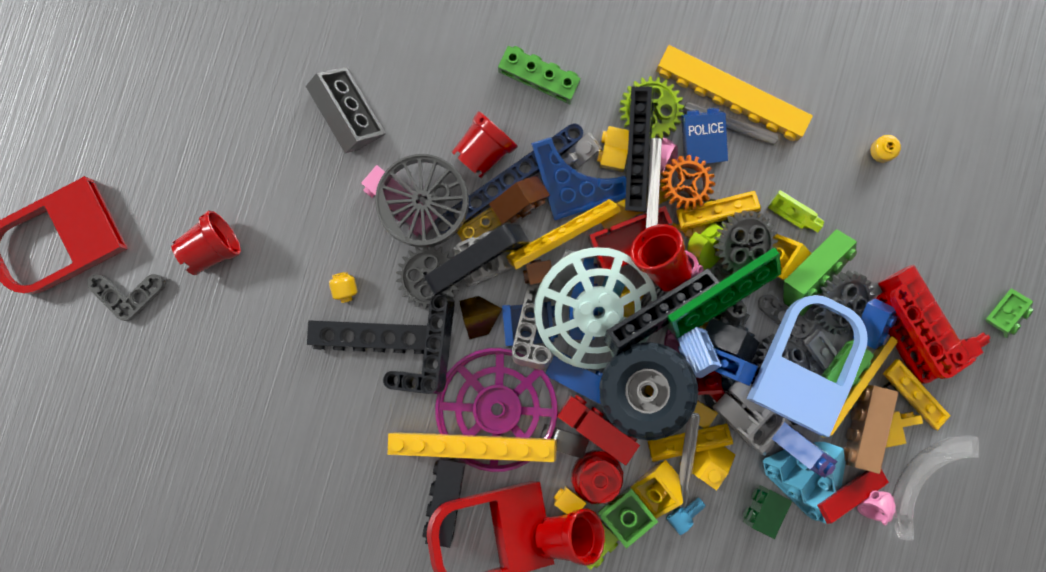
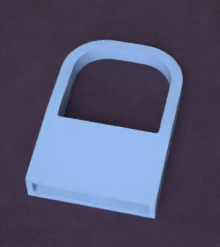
M808 296L795 301L787 309L747 396V400L820 436L829 437L852 387L867 347V331L861 318L853 310L824 296ZM807 305H820L844 317L853 329L854 343L836 383L782 357L797 316Z

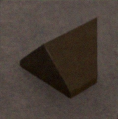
M480 296L460 300L463 321L469 340L489 335L502 308Z

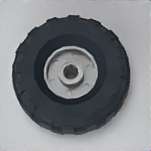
M644 342L631 345V348L624 352L622 351L617 356L615 355L608 362L600 379V402L606 417L619 431L636 439L658 440L676 433L690 420L697 404L698 383L692 367L680 353L660 343ZM648 385L654 389L651 397L645 394V388Z

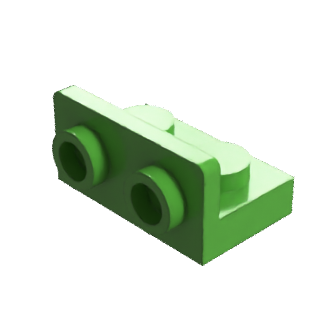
M1011 288L986 318V322L1004 332L1003 336L1006 338L1010 334L1015 335L1021 327L1019 323L1023 318L1027 320L1033 313V301Z

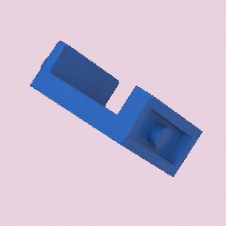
M551 301L544 302L542 307L544 329L553 327L552 318H555V305L551 306ZM523 304L502 306L506 347L513 346ZM532 312L525 314L527 318L535 317ZM537 329L534 344L544 343ZM523 331L521 336L527 338L531 336V333ZM558 334L548 337L550 342H554V338H558Z

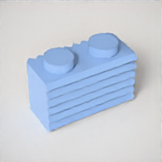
M696 327L677 339L680 345L678 350L690 364L696 377L702 378L721 367L717 353L705 329Z

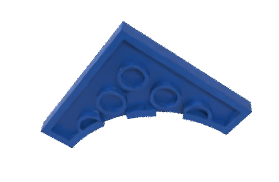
M551 137L531 143L543 185L550 194L548 202L554 220L592 209L608 199L614 202L626 198L625 176L607 179L584 175L570 167L561 158Z

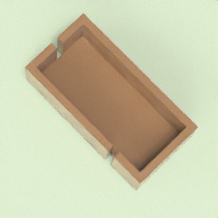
M867 385L857 399V406L851 412L852 424L851 428L847 430L846 439L848 441L846 448H844L845 465L880 474L898 391L874 385Z

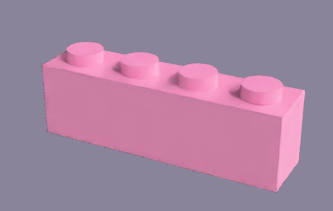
M378 165L361 182L365 187L363 191L371 198L374 195L376 196L378 183L385 172ZM391 178L387 187L410 194ZM387 190L384 192L386 200L411 199ZM411 203L389 204L388 206L394 212ZM412 208L394 216V218L400 222ZM429 210L433 220L435 221L438 217L432 211ZM416 211L406 221V223L410 225V227ZM421 211L413 234L417 237L419 234L422 236ZM424 211L425 230L427 235V233L433 228V225L426 211Z

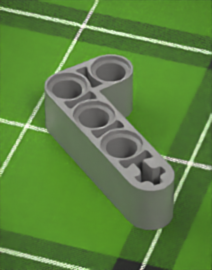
M533 285L528 287L512 347V359L518 365L544 370L550 365L551 352L544 346L534 344L537 332L535 317L527 318L525 316L529 312L534 313L535 304L532 303V297L534 294L537 295L539 285ZM528 331L531 333V336L525 338L521 336V333ZM523 350L527 354L524 357H519L516 355V352ZM544 355L547 357V360L540 362L536 357Z

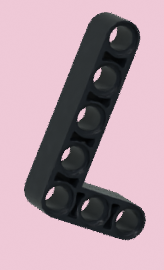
M505 224L437 267L424 278L433 294L438 295L504 252H514L529 244L530 241L520 224Z
M442 293L431 297L422 374L389 371L383 377V383L386 388L423 394H440L443 392L446 385L455 307L453 297ZM444 298L445 305L441 308L440 301ZM439 319L443 321L441 328L438 327ZM437 339L440 340V347L438 349L435 346ZM435 359L438 362V366L436 369H434L433 362ZM395 376H397L398 382L396 385L394 384ZM413 378H415L417 382L415 387H413L412 385ZM432 380L435 381L436 385L434 390L431 388Z

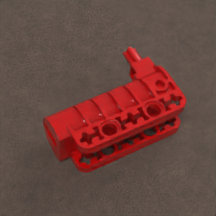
M914 264L899 270L878 283L882 292L873 299L876 298L895 309L896 325L889 329L888 334L897 340L895 345L897 351L908 369L921 384L930 383L937 378L948 379L974 363L977 360L976 357L984 353L981 348L990 343V336L985 335L984 332L976 337L958 338ZM902 336L905 337L903 342L901 341ZM912 351L917 355L916 362L910 356ZM923 371L926 372L925 378L922 376Z

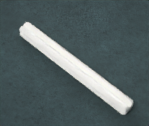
M652 138L650 141L646 228L658 224L662 145L660 138Z

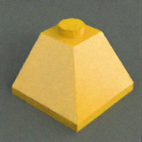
M776 234L773 236V239L778 240V242L774 243L773 247L777 248V251L780 253L781 275L778 278L784 280L812 253L804 244Z
M724 446L696 452L692 474L717 491L728 475L736 454Z
M666 459L652 467L630 486L656 519L683 503L679 475Z

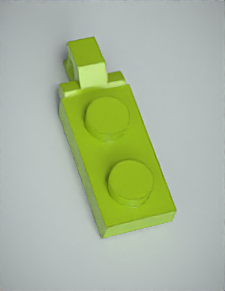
M779 190L768 206V209L801 229L803 227L808 229L809 227L818 233L824 225V221L818 217L816 212Z

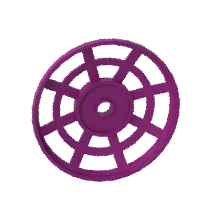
M487 348L475 351L462 358L447 372L445 389L440 394H437L435 415L439 433L448 434L443 418V410L455 411L457 424L463 435L473 436L483 429L486 432L492 433V436L501 437L502 433L511 430L516 437L530 438L536 429L539 416L551 417L547 434L544 439H551L558 415L554 387L544 370L535 369L525 377L516 370L504 367V355L512 356V350ZM516 352V355L519 357L525 356L522 353ZM496 354V367L482 369L473 375L465 367L467 363L479 357ZM459 372L466 379V382L459 390L456 403L444 402L447 387L454 375ZM496 373L495 385L484 388L477 380L486 374ZM504 373L514 376L521 383L513 390L504 386ZM539 376H541L548 388L552 408H540L538 395L532 385ZM472 386L478 392L474 403H463L466 391ZM526 389L529 390L532 396L534 407L522 406L519 395ZM496 403L501 404L503 407V412L500 415H495L492 411V407ZM462 411L473 412L476 424L469 430L464 423ZM521 415H533L531 425L527 432L524 433L517 425ZM458 458L461 461H465L471 467L489 472H505L517 469L530 462L516 461L514 463L498 465V460L490 459V464H485L472 458Z

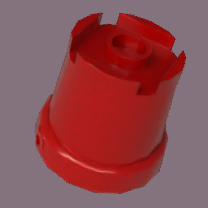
M478 111L472 119V125L451 152L455 154L458 151L460 153L458 159L474 173L480 170L481 173L478 176L482 179L507 153L511 154L518 145L483 113Z
M210 210L200 216L199 222L172 243L174 244L171 246L180 265L183 263L187 264L189 268L186 271L192 275H198L221 261L233 259L241 253L239 241L231 227L220 215Z
M657 224L646 228L638 234L631 246V260L640 271L647 273L656 286H659L663 291H672L680 286L686 278L687 280L691 278L692 266L685 252L682 234L676 227L668 224Z
M592 450L585 453L584 458H578L575 461L571 470V483L575 492L590 504H603L612 501L619 494L623 486L624 472L620 462L605 451Z
M588 508L574 510L566 515L545 517L543 519L545 520L544 523L537 526L535 535L537 548H542L545 554L541 555L547 559L566 560L578 565L587 566L593 565L599 560L603 552L605 543L604 527L598 515Z

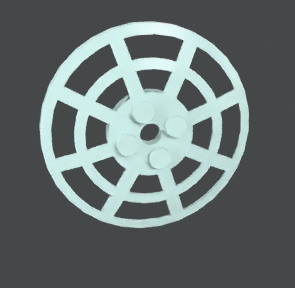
M595 247L571 253L549 270L538 288L535 298L534 315L539 335L546 347L563 362L584 369L605 368L608 362L600 364L580 362L585 352L598 354L610 351L612 357L615 356L608 346L589 347L593 336L605 337L606 330L626 319L627 317H623L624 305L634 301L635 313L641 310L639 297L650 291L652 302L657 300L654 284L647 273L640 271L631 260V257L621 251ZM597 255L615 257L611 270L596 268L586 271L581 259ZM625 261L633 266L643 276L646 284L636 289L629 279L619 273L622 262ZM573 263L578 275L569 280L560 293L549 289L548 287L556 275L566 266ZM597 275L609 276L605 287H593L589 277ZM616 280L625 284L630 293L619 298L613 291ZM581 281L585 290L577 299L566 296L571 288ZM545 296L556 301V326L544 329L542 321V305ZM563 304L573 307L574 319L565 323L562 322L561 315ZM596 307H603V313L600 316H594L593 310ZM579 327L585 335L581 343H577L566 331ZM561 334L568 344L577 349L573 358L570 359L559 352L548 337ZM648 337L640 341L639 343L646 342Z

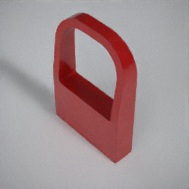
M84 176L0 220L1 242L4 234L11 228L48 212L72 260V264L31 285L23 286L12 278L0 254V282L14 292L24 294L41 293L128 249L92 179Z
M529 481L448 501L439 506L429 520L427 542L434 572H447L443 564L439 542V529L444 518L452 511L487 502L490 505L500 566L485 572H529L555 564L554 559L543 557L541 554L545 553L542 548H537L535 535L537 526L543 524L545 521L543 519L546 517L539 481Z

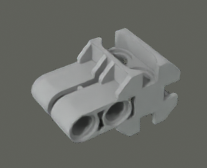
M493 231L485 232L479 237H472L457 244L452 249L454 256ZM504 252L485 265L487 271L481 267L464 278L467 287L474 286L481 281L492 279L504 272L515 269L506 258L512 252Z
M736 381L728 389L736 401L725 393L713 405V409L749 446L765 456L776 444L772 438L785 422L790 426L792 424L788 419L747 400L752 385L748 386Z

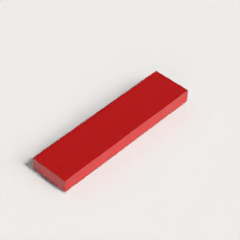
M882 469L880 474L865 471L817 506L827 524H832L870 497L871 492L880 490L889 481Z

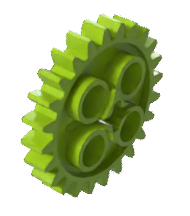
M649 76L648 82L642 77L640 84L634 81L633 86L652 87L654 92L659 94V98L653 101L655 110L653 111L652 138L657 136L662 140L663 133L669 137V130L675 132L677 129L675 125H680L681 123L678 118L684 115L682 112H679L684 109V105L679 104L683 97H676L680 91L676 90L673 92L674 84L668 87L667 79L660 83V77L653 81L652 77ZM631 86L627 87L628 93L624 92L622 95L626 100H620V105L624 106L619 109L620 113H624L620 120L627 121L624 124V128L628 127L630 122ZM660 109H668L670 111V115H663Z

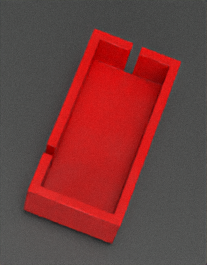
M666 206L658 208V224H672ZM647 213L611 226L609 228L610 234H607V228L590 234L588 239L591 247L610 248L621 251L631 257L630 250L633 241L638 234L646 229ZM595 256L600 268L611 270L615 257ZM623 261L621 268L630 264Z
M570 395L558 411L557 417L626 466L640 447L636 442L638 439L619 431L609 419L608 421L602 418L604 414L595 407L587 408L585 406L587 402L578 395H575L574 398Z

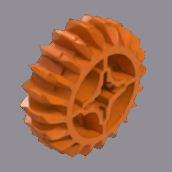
M687 155L686 161L683 156H679L678 162L672 159V166L667 164L665 166L667 171H662L661 173L665 178L660 179V183L665 186H662L660 191H667L663 196L664 199L671 197L672 199L669 201V204L672 205L676 201L677 209L680 208L681 204H684V210H688L689 204L692 210L696 209V203L702 207L704 205L703 200L709 201L710 199L707 194L712 195L714 193V190L710 187H714L715 182L709 180L713 179L715 175L708 174L712 168L710 166L706 169L703 167L706 161H702L701 164L697 163L699 160L697 156L694 161H691V155ZM682 168H691L697 172L694 174H689L685 169L683 170ZM676 171L679 184L673 188L671 178L672 174ZM702 177L703 189L699 195L696 182ZM685 179H689L690 181L694 179L689 185L690 187H688V185H683L681 187ZM685 191L690 196L692 195L693 198H685L677 193Z

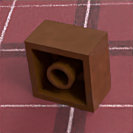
M538 175L516 182L489 203L501 224L507 222L513 224L519 219L523 220L532 214L531 210L534 208L538 209L546 203L544 200L550 194Z

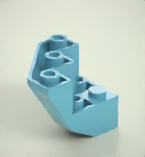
M813 442L838 461L835 465V470L825 478L811 471L785 449L765 458L763 465L766 476L808 517L826 524L827 522L817 505L841 489L846 463L844 449L827 442Z

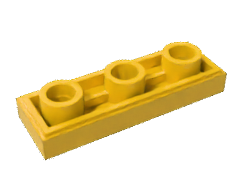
M490 207L463 224L457 234L463 242L472 237H479L485 232L493 231L502 224ZM488 219L490 222L488 225H483L482 221Z

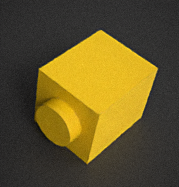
M567 486L564 489L560 488L553 497L556 499L554 505L566 514L574 510L583 509L586 505V501Z

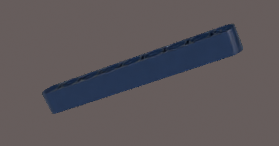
M573 123L551 137L553 143L560 142L563 145L562 149L557 150L560 156L583 137V129L579 124ZM570 131H577L579 137L571 138L568 133ZM531 151L469 195V209L463 224L490 207L489 203L513 184L530 178L539 172L534 151ZM522 165H529L531 170L528 173H523L520 171V167ZM507 176H512L515 179L510 185L505 184L503 181ZM491 187L497 188L498 194L489 196L487 194L488 189ZM474 199H480L482 204L480 207L474 208L471 206V202ZM463 200L453 206L452 209L461 210ZM446 211L442 214L452 225L456 223L455 213ZM438 217L434 222L438 228L439 224L444 221ZM448 227V229L445 230V231H440L439 229H438V231H439L440 235H443V234L446 233L449 229H451V227Z

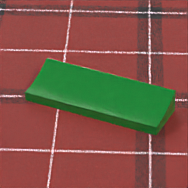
M775 247L668 315V329L678 339L692 329L699 328L781 275L780 253Z

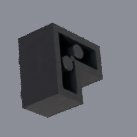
M712 318L709 320L705 330L714 348L751 363L760 344L754 338L755 334L749 332V329L738 324L736 327L731 326L730 322L723 318L718 320Z

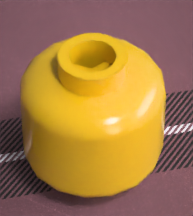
M883 135L872 143L870 152L873 159L877 162L887 163L900 154L901 144L895 136Z
M348 272L332 275L329 286L333 299L340 300L341 303L352 301V296H355L358 292L354 276L349 275Z

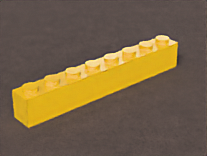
M668 45L656 69V72L662 78L672 79L683 88L689 87L695 90L694 92L701 97L707 96L715 104L729 107L735 114H743L754 123L766 125V128L772 132L778 131L784 134V137L790 141H798L803 137L813 115L671 45Z
M393 432L388 434L387 455L555 462L557 439Z

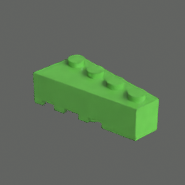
M836 229L784 280L783 303L790 307L801 298L822 294L821 286L826 288V281L832 282L833 275L837 276L848 261L853 260L856 256L857 241ZM813 304L804 307L799 314L803 316Z

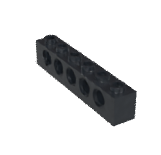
M631 86L625 210L631 212H647L654 90L652 87Z
M707 268L606 330L605 343L613 354L617 356L622 351L624 352L631 348V345L639 343L668 325V315L718 284L719 281Z
M308 320L307 345H313V349L325 350V346H333V350L345 351V347H353V351L365 352V348H373V352H385L386 349H394L393 353H406V349L414 350V354H424L427 325ZM329 330H332L334 333L332 341H327L325 338V334ZM349 331L354 333V340L352 342H347L345 339V335ZM368 332H373L375 335L372 343H367L365 340ZM388 333L395 335V341L392 344H388L385 341ZM408 334H414L416 338L412 345H408L405 341Z

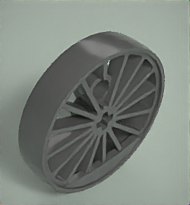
M430 154L409 155L393 163L382 175L376 190V211L383 227L396 240L413 247H433L452 238L462 227L469 209L468 189L459 171L446 160ZM418 163L420 190L407 167ZM422 163H432L433 165L423 190ZM439 165L445 168L446 171L428 190L436 166ZM405 168L416 192L395 174ZM451 173L457 181L450 185L443 183L442 181ZM394 177L413 195L387 187L391 178ZM460 185L462 196H451L450 189ZM443 187L447 190L444 197L436 196L435 193L438 188ZM387 190L411 199L386 200L384 192ZM420 197L427 199L425 200L426 204L423 206L421 203H419ZM463 200L461 211L437 204L446 201ZM411 203L394 212H391L388 206L389 204ZM432 206L458 214L459 218L452 225ZM412 208L397 224L394 216ZM429 209L451 229L440 235ZM416 211L406 237L400 228ZM421 211L422 240H412L411 236ZM424 211H426L434 227L437 238L426 240Z

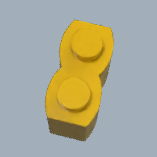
M608 126V130L603 131L601 143H605L604 149L599 151L597 162H601L600 168L619 172L624 171L628 153L629 130Z

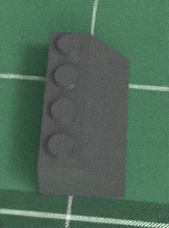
M347 67L318 72L306 85L308 92L345 154L360 150L386 134Z

